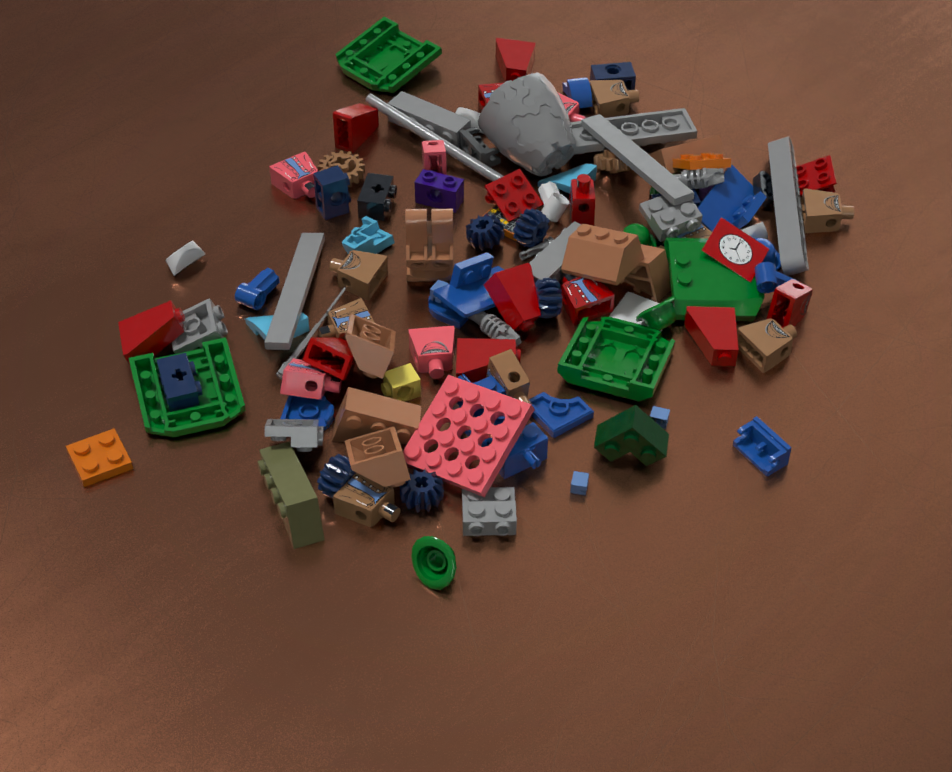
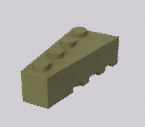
M290 442L260 449L261 460L257 461L260 475L264 476L267 490H270L273 503L277 505L280 518L284 522L293 548L296 549L325 540L317 495Z

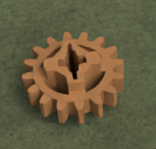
M608 148L594 156V165H597V169L601 168V170L610 171V173L631 170L629 166Z
M342 150L339 153L331 152L332 156L324 155V160H319L318 171L338 165L343 173H347L350 180L349 187H352L351 183L358 184L359 179L364 178L365 164L363 158L359 159L358 154L352 156L351 151L347 152V154H344Z

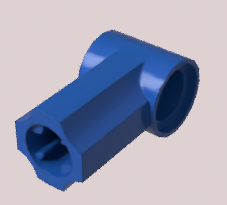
M771 262L759 263L754 269L756 288L761 293L774 292L776 287L793 279L777 272L775 264Z
M270 268L262 270L249 284L241 283L235 292V301L254 310L261 309L265 303L266 296L280 283L279 276Z

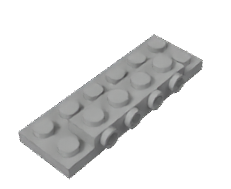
M685 108L605 118L638 146L656 143L664 144L672 141H686L697 138V129ZM581 121L571 122L573 137L576 143L574 154L604 151L606 147L581 126Z

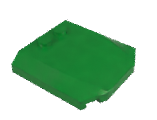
M383 17L335 55L343 74L371 90L394 93L442 54V48L428 40L422 43L400 31L397 23Z
M665 238L664 247L669 264L672 296L676 297L672 301L677 314L676 320H685L687 306L735 308L736 321L755 320L765 298L764 293L757 291L755 276L749 282L703 252L702 248L707 242V238Z
M583 317L558 363L557 372L568 383L613 394L614 396L642 401L653 397L674 350L675 340L671 338L669 342L661 337V331L648 326L612 317H601V321L588 322V317Z
M226 337L202 342L203 348L183 352L187 354L189 362H194L197 376H193L194 381L199 380L203 395L198 396L199 406L177 411H169L156 360L169 356L154 358V354L149 353L129 358L146 433L169 437L182 436L225 426L246 411Z

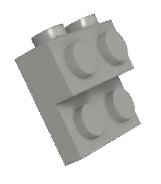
M662 195L639 204V211L660 242L664 241L665 238H675L680 234L688 231L692 232L701 227L703 215L692 200L673 205Z
M209 298L184 310V333L172 341L173 351L175 354L192 351L198 347L203 348L202 342L224 338L228 334V330L221 321V319L225 318L219 305L215 306Z
M267 419L265 437H271L272 441H285L286 437H291V447H297V451L309 452L312 451V447L323 446L324 426H319L318 419Z
M490 487L485 497L462 489L463 536L516 535L517 516L514 487Z

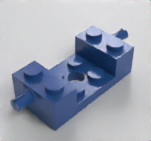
M462 374V376L460 375L458 377L459 379L471 383V381L466 377L465 374ZM492 375L473 383L505 395V389ZM463 401L457 402L453 406V410L460 408L463 405ZM484 409L475 411L473 417L481 416ZM498 417L494 425L503 423L505 417ZM534 422L524 427L499 471L503 479L529 467L535 469L540 466L541 461L547 459L548 437ZM467 430L464 433L469 437L471 430ZM492 438L485 439L481 447L489 446Z

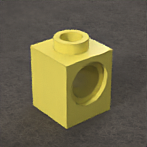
M411 363L385 372L383 377L384 383H381V389L385 397L406 402L421 396V379Z

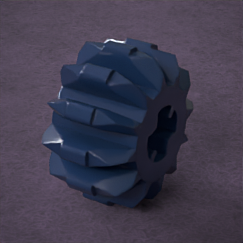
M526 209L523 214L519 215L518 221H515L516 226L513 228L515 232L513 238L520 245L529 248L543 243V238L547 235L546 232L550 228L548 225L549 218L537 209Z
M488 213L482 217L478 215L477 219H470V224L466 225V238L475 250L479 248L482 251H485L486 248L492 249L494 245H500V240L504 239V227L496 215L489 216Z
M551 278L537 280L535 288L541 313L539 318L557 317L560 315L563 306L560 283L557 279Z
M338 454L335 457L332 456L329 462L324 464L323 470L320 471L321 475L317 480L319 484L318 489L324 495L333 499V496L356 474L351 469L348 457Z
M426 468L423 472H418L414 469L413 475L409 474L411 480L405 481L400 486V499L402 503H406L408 510L415 508L417 513L421 509L429 512L431 507L438 508L440 501L444 497L442 478H438L436 472L428 473Z

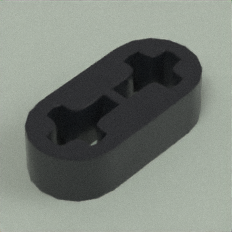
M761 171L752 180L753 192L756 195L761 191L767 197L762 203L763 207H767L774 201L772 179L767 172Z

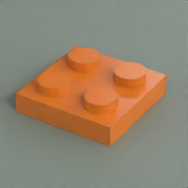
M701 153V155L680 154V158L673 159V168L686 170L731 168V158H723V154Z
M115 428L66 446L67 453L84 487L133 469L132 461Z

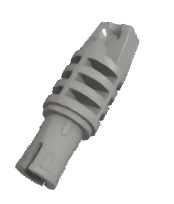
M717 168L683 170L681 174L674 175L690 189L708 188L709 186L725 182L723 169Z
M483 311L468 317L478 324L481 332L490 337V339H516V346L521 343L520 336L494 314H487Z

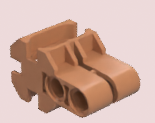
M405 209L407 282L437 281L438 279L441 281H451L453 273V209H431L432 221H427V209Z

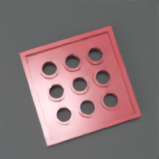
M448 375L419 423V428L415 430L403 450L406 465L420 472H423L425 468L428 473L436 472L438 478H442V481L485 497L535 409L532 404ZM463 401V405L460 408L453 410V406L457 402ZM484 409L481 416L473 417L475 411ZM498 417H505L503 423L494 425ZM451 423L447 430L440 431L443 424ZM471 430L468 438L461 439L463 432ZM492 438L489 446L481 447L485 439ZM438 444V448L434 452L428 453L431 445ZM453 452H459L455 460L448 461L449 456ZM480 460L476 468L469 469L471 462Z

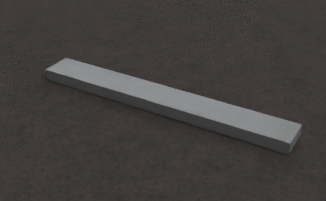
M598 114L581 120V126L673 205L694 199V192L602 115Z
M324 233L301 234L264 342L265 349L290 350L325 241Z

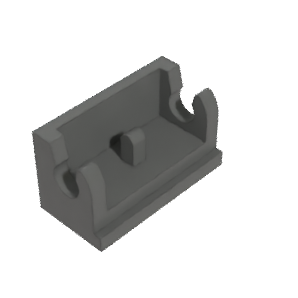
M477 127L459 130V148L488 167L501 163V158L495 155L499 152L497 148L490 149L480 136H472V134L480 131Z

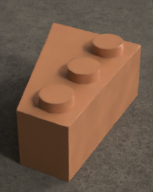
M641 244L644 259L620 283L626 282L634 286V291L638 293L643 291L652 296V301L658 303L671 291L666 251L662 248Z
M348 387L335 418L332 442H345L348 439L394 426L400 444H408L415 430L419 428L421 406Z

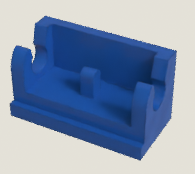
M757 416L737 430L742 436L733 440V446L765 476H769L788 465L792 447Z

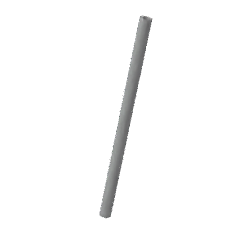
M369 94L366 97L367 104L378 109L426 141L443 140L447 154L493 182L503 177L500 173L375 95Z

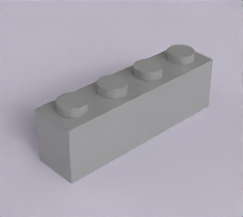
M403 91L387 103L458 148L459 130L471 128V119ZM388 117V121L393 122V123H395V124H397V125L402 126L401 124H399V123L396 122L395 120H393V119H391L390 117Z
M574 221L568 228H564L555 240H551L542 252L536 254L535 258L530 262L534 283L543 278L557 279L559 283L563 281L567 274L562 273L561 267L568 238L581 224Z

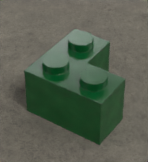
M634 405L597 425L594 448L610 462L630 452L643 464L649 466L667 457L669 433L637 405Z

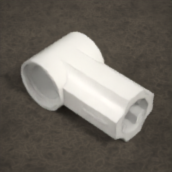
M549 181L548 183L541 184L538 189L544 204L541 212L550 221L558 222L570 203L565 196L560 194L556 184Z

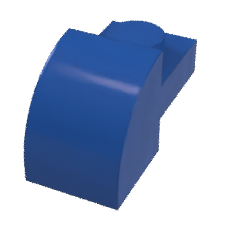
M587 77L567 79V82L562 83L563 92L567 97L577 101L579 108L593 107L592 92Z

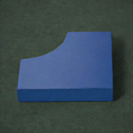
M542 392L529 399L535 409L531 416L552 438L594 417V411L579 396L572 399H558Z

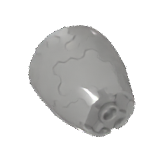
M538 72L503 83L490 95V101L483 108L479 116V128L500 150L499 152L513 163L537 176L542 177L551 174L553 167L556 169L561 168L572 158L575 152L576 143L565 106L552 83L543 74Z

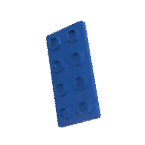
M733 165L724 172L725 182L714 185L697 207L703 215L701 224L711 232H713L721 217L735 227L742 228L750 222L767 198L761 191L754 195L753 185Z
M488 252L454 264L450 284L435 289L433 295L460 316L468 318L496 306L484 284L494 273L504 269L500 266L492 268L494 257Z

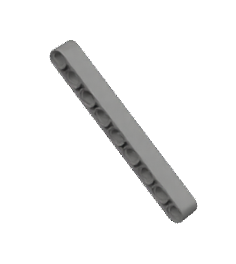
M787 136L769 142L768 151L780 262L784 275L791 276L808 271L809 264L795 152L791 138Z

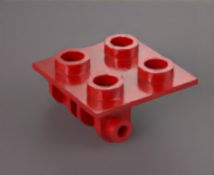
M831 155L796 166L800 197L803 194V189L835 192L834 185L837 182Z
M520 169L484 186L488 192L485 196L486 202L488 204L496 203L508 222L518 218L526 209L535 210L544 205Z

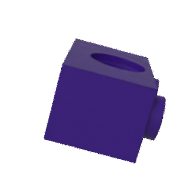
M423 169L414 182L415 203L438 209H453V212L456 213L464 201V179Z

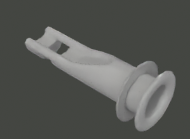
M549 236L548 239H544L543 243L529 248L527 251L520 252V259L524 260L536 255L538 252H542L550 241L554 239Z

